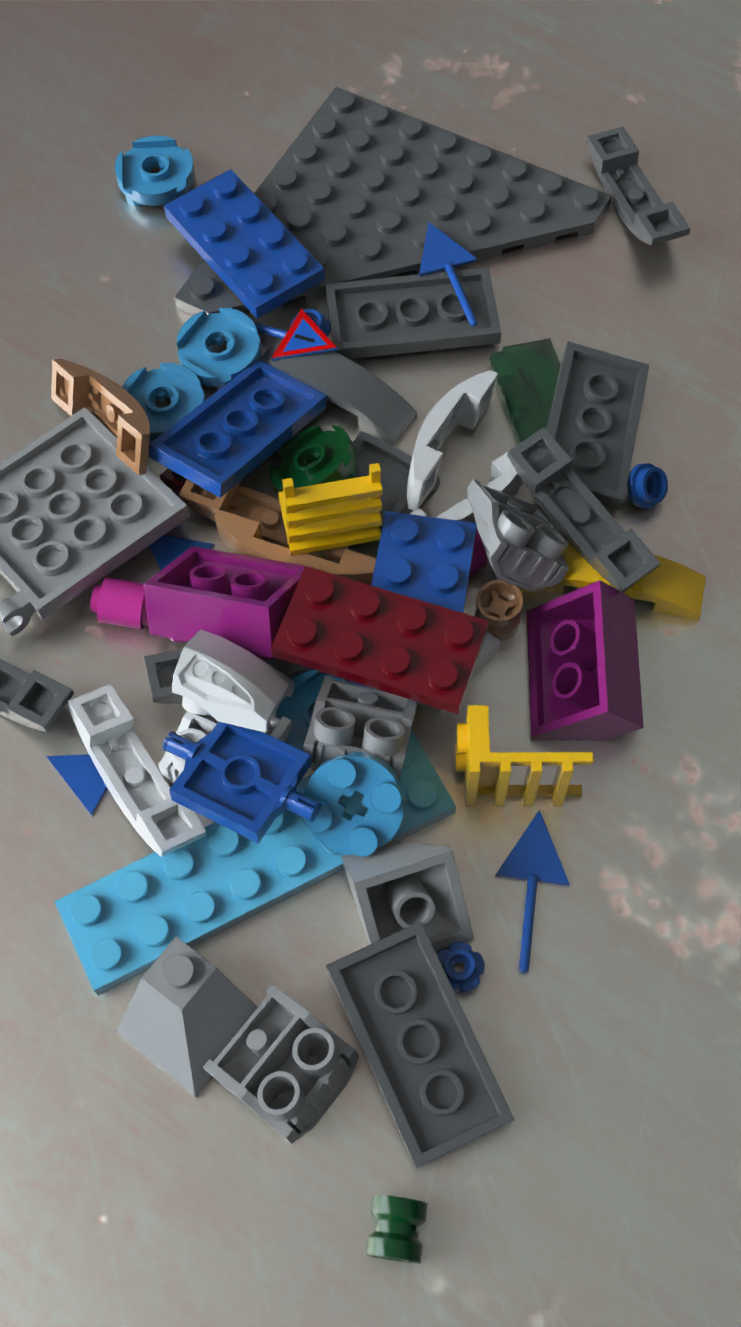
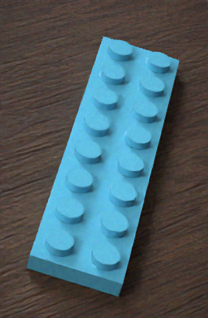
M411 730L402 774L399 780V784L403 789V797L405 796V813L397 833L390 841H400L456 812L454 801ZM312 774L300 781L297 786V792L304 794L305 787ZM357 791L351 797L342 795L341 802L346 805L345 811L351 815H354L356 812L364 814L368 810L362 804L364 795ZM286 810L274 820L259 844L214 822L204 827L206 830L205 837L163 857L153 852L54 902L94 992L99 995L148 970L176 936L188 946L193 947L344 870L341 856L346 854L335 852L324 846L315 838L312 831L306 828L303 817Z

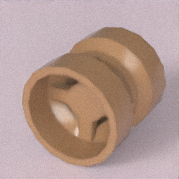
M492 580L480 588L476 598L474 616L488 620V632L499 641L512 638L520 624V614L523 607L522 593L515 585L501 580Z

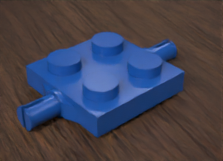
M218 722L212 732L197 743L176 734L174 731L169 732V738L166 737L163 742V751L186 760L182 773L169 789L171 800L258 844L274 820L283 814L284 811L288 810L312 823L316 819L315 816H318L321 810V802L297 792L298 784L311 766V755L264 732Z

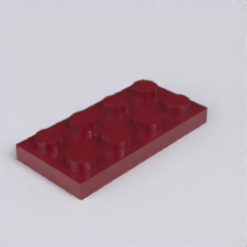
M305 566L271 646L272 657L459 714L489 629V621Z

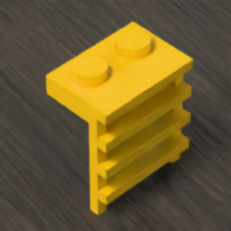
M379 463L369 464L368 476L294 488L292 478L282 479L283 491L278 492L279 503L291 556L380 540L381 532L379 526L382 525L380 515L382 502L380 495H383Z
M468 705L466 723L457 724V743H455V772H464L465 807H475L476 797H494V807H504L506 797H523V806H533L536 797H552L553 806H563L565 797L582 796V785H569L574 772L573 765H593V752H490L488 705ZM558 765L553 785H539L542 766ZM511 766H528L523 785H509Z

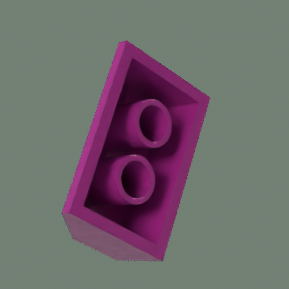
M192 546L143 584L149 633L167 637L174 642H189L202 629L231 641L260 659H273L271 646L305 566Z
M599 580L527 610L531 738L535 740L606 741L643 729L635 600Z

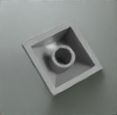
M389 841L369 856H341L353 900L369 945L420 921L435 951L449 947L451 943L464 942L474 938L453 851L450 846Z
M176 936L141 978L115 1032L197 1098L213 1078L202 1067L209 1059L214 1061L258 1006L218 968Z

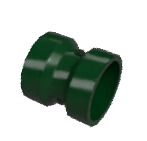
M373 1195L371 1214L378 1221V1226H375L374 1232L368 1236L366 1256L421 1264L423 1245L418 1239L419 1232H416V1228L426 1221L428 1203L396 1196Z

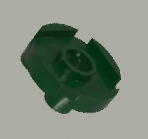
M332 425L335 431H322L320 426H314L297 433L283 444L278 451L281 459L277 467L275 468L273 464L270 467V478L278 491H283L282 479L292 478L294 488L355 478L359 470L355 463L357 450L347 432L335 425Z

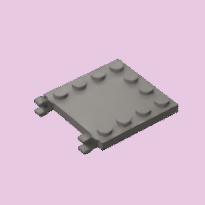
M85 407L0 463V574L17 591L13 596L0 601V619L2 620L0 623L11 636L23 631L35 612L42 620L46 619L190 517L187 505L148 467L147 474L138 475L116 456L117 437Z

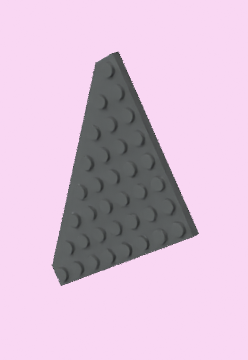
M338 87L334 88L254 193L324 268L325 280L294 297L305 296L306 301L326 297V284L389 278L393 277V275L415 270L416 275H419L428 221L478 260L502 255V249L523 245L525 250L555 243L556 237L574 232H576L577 237L593 234L610 207L612 197L610 194ZM204 259L174 297L176 308L190 315H195L202 311H205L206 315L220 313L219 308H232L238 311L248 309Z

